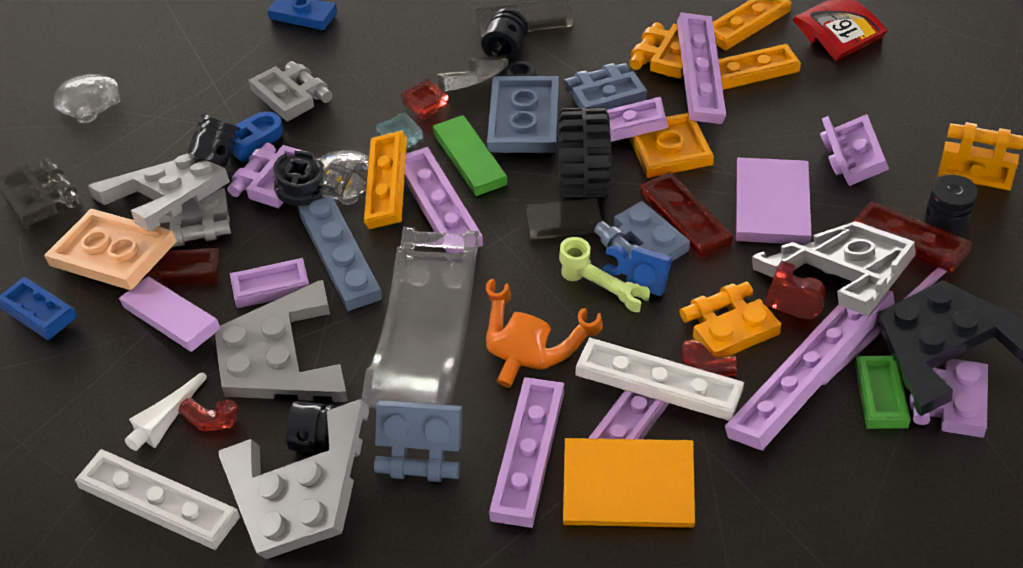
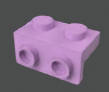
M867 114L835 128L829 116L822 118L826 131L820 133L827 151L834 152L828 158L836 176L843 173L848 185L851 186L889 170Z

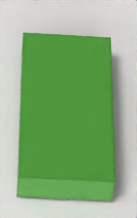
M856 356L854 366L866 428H909L911 418L897 360H893L892 356Z

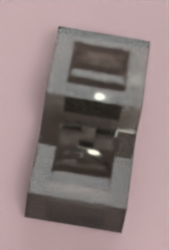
M502 56L468 58L469 71L438 74V87L444 91L478 84L508 66V59Z

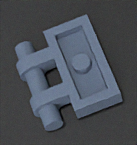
M614 63L606 64L600 70L589 73L584 70L576 72L574 77L564 79L565 90L567 92L572 91V98L578 108L605 107L606 110L647 100L646 88L634 71L629 72L626 63L619 65Z
M643 201L614 216V226L610 227L606 222L601 221L594 230L601 237V243L607 248L612 245L621 246L629 255L632 254L633 249L640 247L670 256L672 261L689 252L690 240Z
M380 400L376 405L375 446L392 447V456H376L374 472L390 474V477L394 479H404L405 475L424 476L428 478V481L441 482L442 478L458 479L460 463L444 461V451L459 452L461 448L463 406ZM407 448L429 449V460L407 458Z

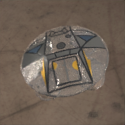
M340 150L318 158L323 164L324 186L321 196L328 197L332 195L333 199H339L342 204L357 202L359 194L366 191L369 156L358 151Z

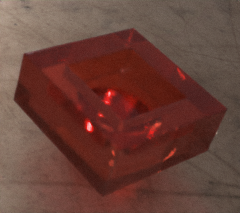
M428 79L401 93L402 103L422 119L427 118L449 104L448 93Z

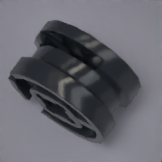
M294 150L293 155L287 156L284 153L277 158L273 168V177L275 179L274 192L277 198L292 206H305L321 197L324 181L323 164L320 159L316 160L313 158V153Z

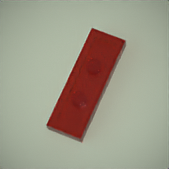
M672 172L641 184V194L670 225L690 240L691 248L701 258L732 245L733 235Z
M872 201L852 221L914 241V258L950 273H953L971 252V241Z

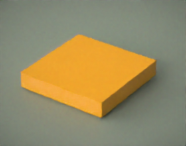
M689 113L666 117L668 125L666 129L629 137L646 178L711 166L714 163V155L697 122L689 120Z

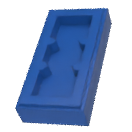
M275 0L267 11L271 20L325 30L337 14V7L335 3L320 0Z
M26 277L20 279L0 295L1 310L47 340H50L77 318L73 307Z

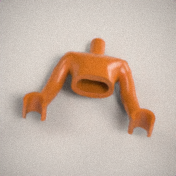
M490 279L486 284V292L492 303L486 335V347L493 355L506 360L497 379V383L504 387L511 388L521 366L538 370L554 366L569 358L587 336L597 335L603 328L601 313L597 314V319L594 322L586 323L587 309L583 308L578 313L579 325L562 343L547 348L546 341L551 330L549 324L535 316L514 312L504 328L505 305L511 300L508 283L505 284L502 292L494 293L496 291L495 279Z

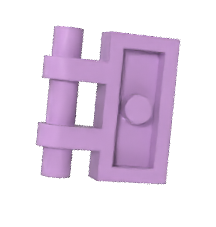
M265 143L261 149H255L249 156V163L244 168H239L232 176V183L227 187L228 192L232 196L238 197L245 190L249 199L279 208L283 202L277 198L274 192V163L284 153L289 156L294 154V150H302L283 145L275 153V147L270 143Z
M950 359L945 362L944 370L934 367L933 370L953 389L952 401L920 416L916 412L914 399L911 394L910 409L913 411V421L919 425H926L930 422V416L941 418V431L984 438L987 429L988 364Z

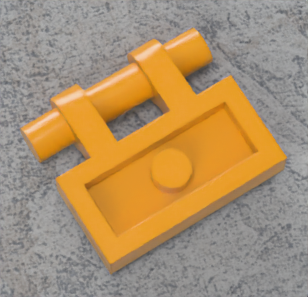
M653 23L642 34V42L637 44L632 50L629 66L634 70H638L642 65L650 62V71L681 79L684 73L677 24L673 23L668 31L664 30L661 23Z
M966 122L965 125L950 123L947 137L960 139L961 143L945 142L937 177L948 174L960 175L968 178L974 184L1010 190L1017 170L1019 155L1008 153L1006 150L1010 148L1022 151L1023 136L1010 134L1011 130L999 128L998 131L976 128L977 124ZM977 142L993 145L994 150L975 147L972 144Z
M747 281L737 286L733 283L720 289V293L708 298L705 296L691 300V305L679 310L680 317L684 323L695 319L699 321L700 324L694 326L693 337L713 363L780 334L782 324L761 299L748 304L743 300L753 295V289ZM723 307L728 308L729 312L716 316L714 311Z

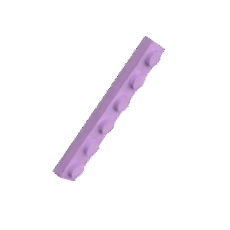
M888 290L873 311L867 316L838 304L725 425L728 438L763 450L877 324L878 312L895 304L893 291Z

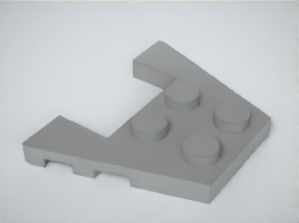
M184 154L173 161L88 185L91 197L103 205L135 192H140L153 199L154 201L131 210L135 224L147 231H151L160 226L158 220L160 217L169 213L170 217H175L183 212L181 204L193 197L195 201L199 202L230 181L225 168L195 155Z
M855 221L813 235L814 242L805 245H799L794 242L782 245L781 253L766 257L765 252L752 256L753 270L775 279H780L806 263L822 269L826 274H835L850 280V284L838 290V304L867 316L873 311L915 256V242Z
M323 280L314 282L220 326L221 329L215 333L221 386L225 397L275 399L276 394L297 395L298 400L313 401L314 396L332 397L333 402L348 401L340 364L303 372L299 371L291 322L330 314Z
M361 399L327 411L330 449L318 455L261 474L260 445L249 439L219 450L222 466L256 553L268 559L342 534L354 482L350 478L354 457L360 455L363 442L359 438L362 421H367L369 415V406Z

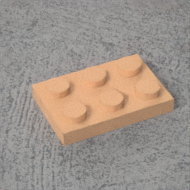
M90 209L44 257L51 267L132 290L177 240L172 230L157 227L154 230L147 231L135 224L134 220Z

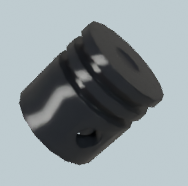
M509 8L499 9L495 12L481 40V47L484 53L489 58L498 62L513 60L528 31L526 18L520 12Z
M201 113L200 117L203 120L202 122L198 121L197 126H200V129H195L187 152L227 167L235 145L232 141L233 139L237 140L238 136L235 133L236 131L240 132L241 128Z
M948 174L935 179L924 216L927 227L936 234L949 237L958 236L966 232L978 195L975 184L968 178L960 175Z
M294 402L287 421L286 441L288 449L290 451L316 454L328 451L330 448L327 411L337 407L335 405L326 406L319 403Z

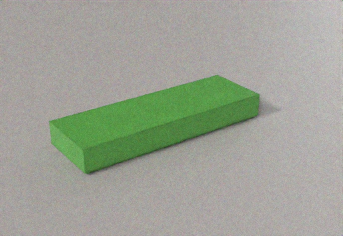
M464 115L433 125L434 136L475 196L508 185L507 175Z

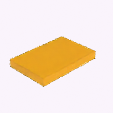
M565 438L563 525L694 528L693 440Z

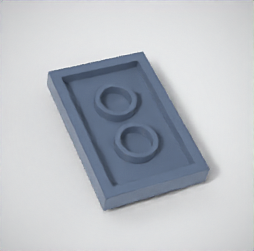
M493 76L487 149L490 153H556L559 76Z

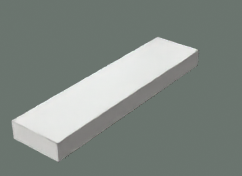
M590 337L576 365V376L728 421L735 414L744 386V382Z
M103 449L95 455L75 479L78 488L213 550L218 548L240 518L238 509Z

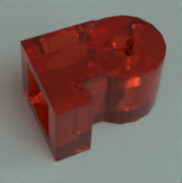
M781 260L763 304L798 318H815L821 313L827 295L825 286L815 278L801 279L792 275L796 265Z

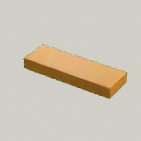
M789 0L747 1L713 22L716 45L725 51L789 13L792 2Z
M788 44L718 59L723 90L800 72L801 62Z
M402 130L371 138L364 224L368 229L402 222L407 136Z

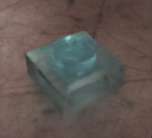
M405 112L376 125L377 136L402 130L407 136V148L423 141L422 129Z

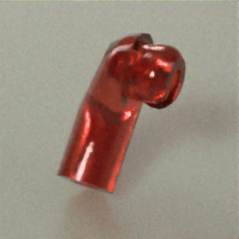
M693 339L687 340L682 345L681 358L688 366L721 376L737 375L736 356L715 357L701 342Z
M187 398L182 401L178 408L179 414L201 431L227 429L232 427L238 419L236 415L238 406L234 401L225 399L224 402L219 401L216 404V409L207 410L193 398Z

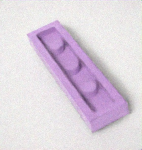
M681 12L677 20L689 120L722 124L726 117V109L712 16Z
M425 147L407 153L404 181L448 256L451 257L483 246L481 232L429 148Z
M524 377L489 510L490 521L533 528L563 401L564 383Z

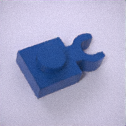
M612 245L606 249L605 254L616 257L618 266L606 264L602 267V271L607 272L611 276L627 275L626 282L646 286L651 294L661 296L665 292L672 257L640 247L633 249L631 255L618 245Z

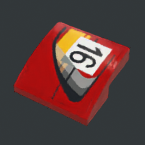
M828 0L795 16L793 19L809 42L813 44L820 41L835 61L883 38L888 31L873 13L856 0Z

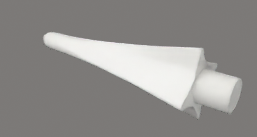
M199 373L163 400L130 418L129 420L133 425L134 431L125 438L127 446L137 451L147 442L153 448H156L176 416L206 380V374Z

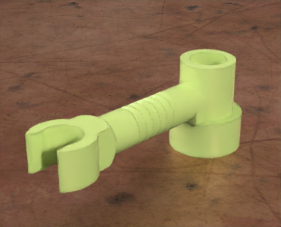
M570 237L561 243L559 260L562 264L561 274L566 280L578 281L584 277L593 281V283L617 295L619 300L624 302L625 306L633 312H640L641 301L634 297H640L645 301H649L650 290L648 287L631 282L625 283L590 264L591 248L586 240L579 237Z

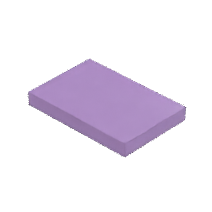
M737 157L736 241L783 244L794 242L802 245L810 243L812 235L808 161Z

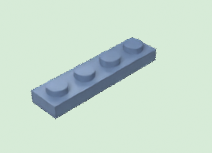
M332 195L315 200L309 205L298 206L300 217L346 311L348 312L382 300L381 289Z

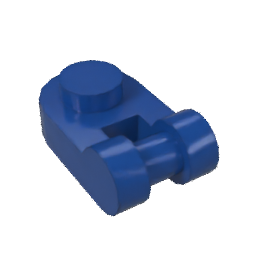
M268 111L260 112L234 125L241 129L240 132L236 131L235 133L238 136L237 140L233 139L232 141L235 144L233 155L242 163L249 162V156L255 149H261L265 143L271 144L278 140L283 134V126L279 115Z

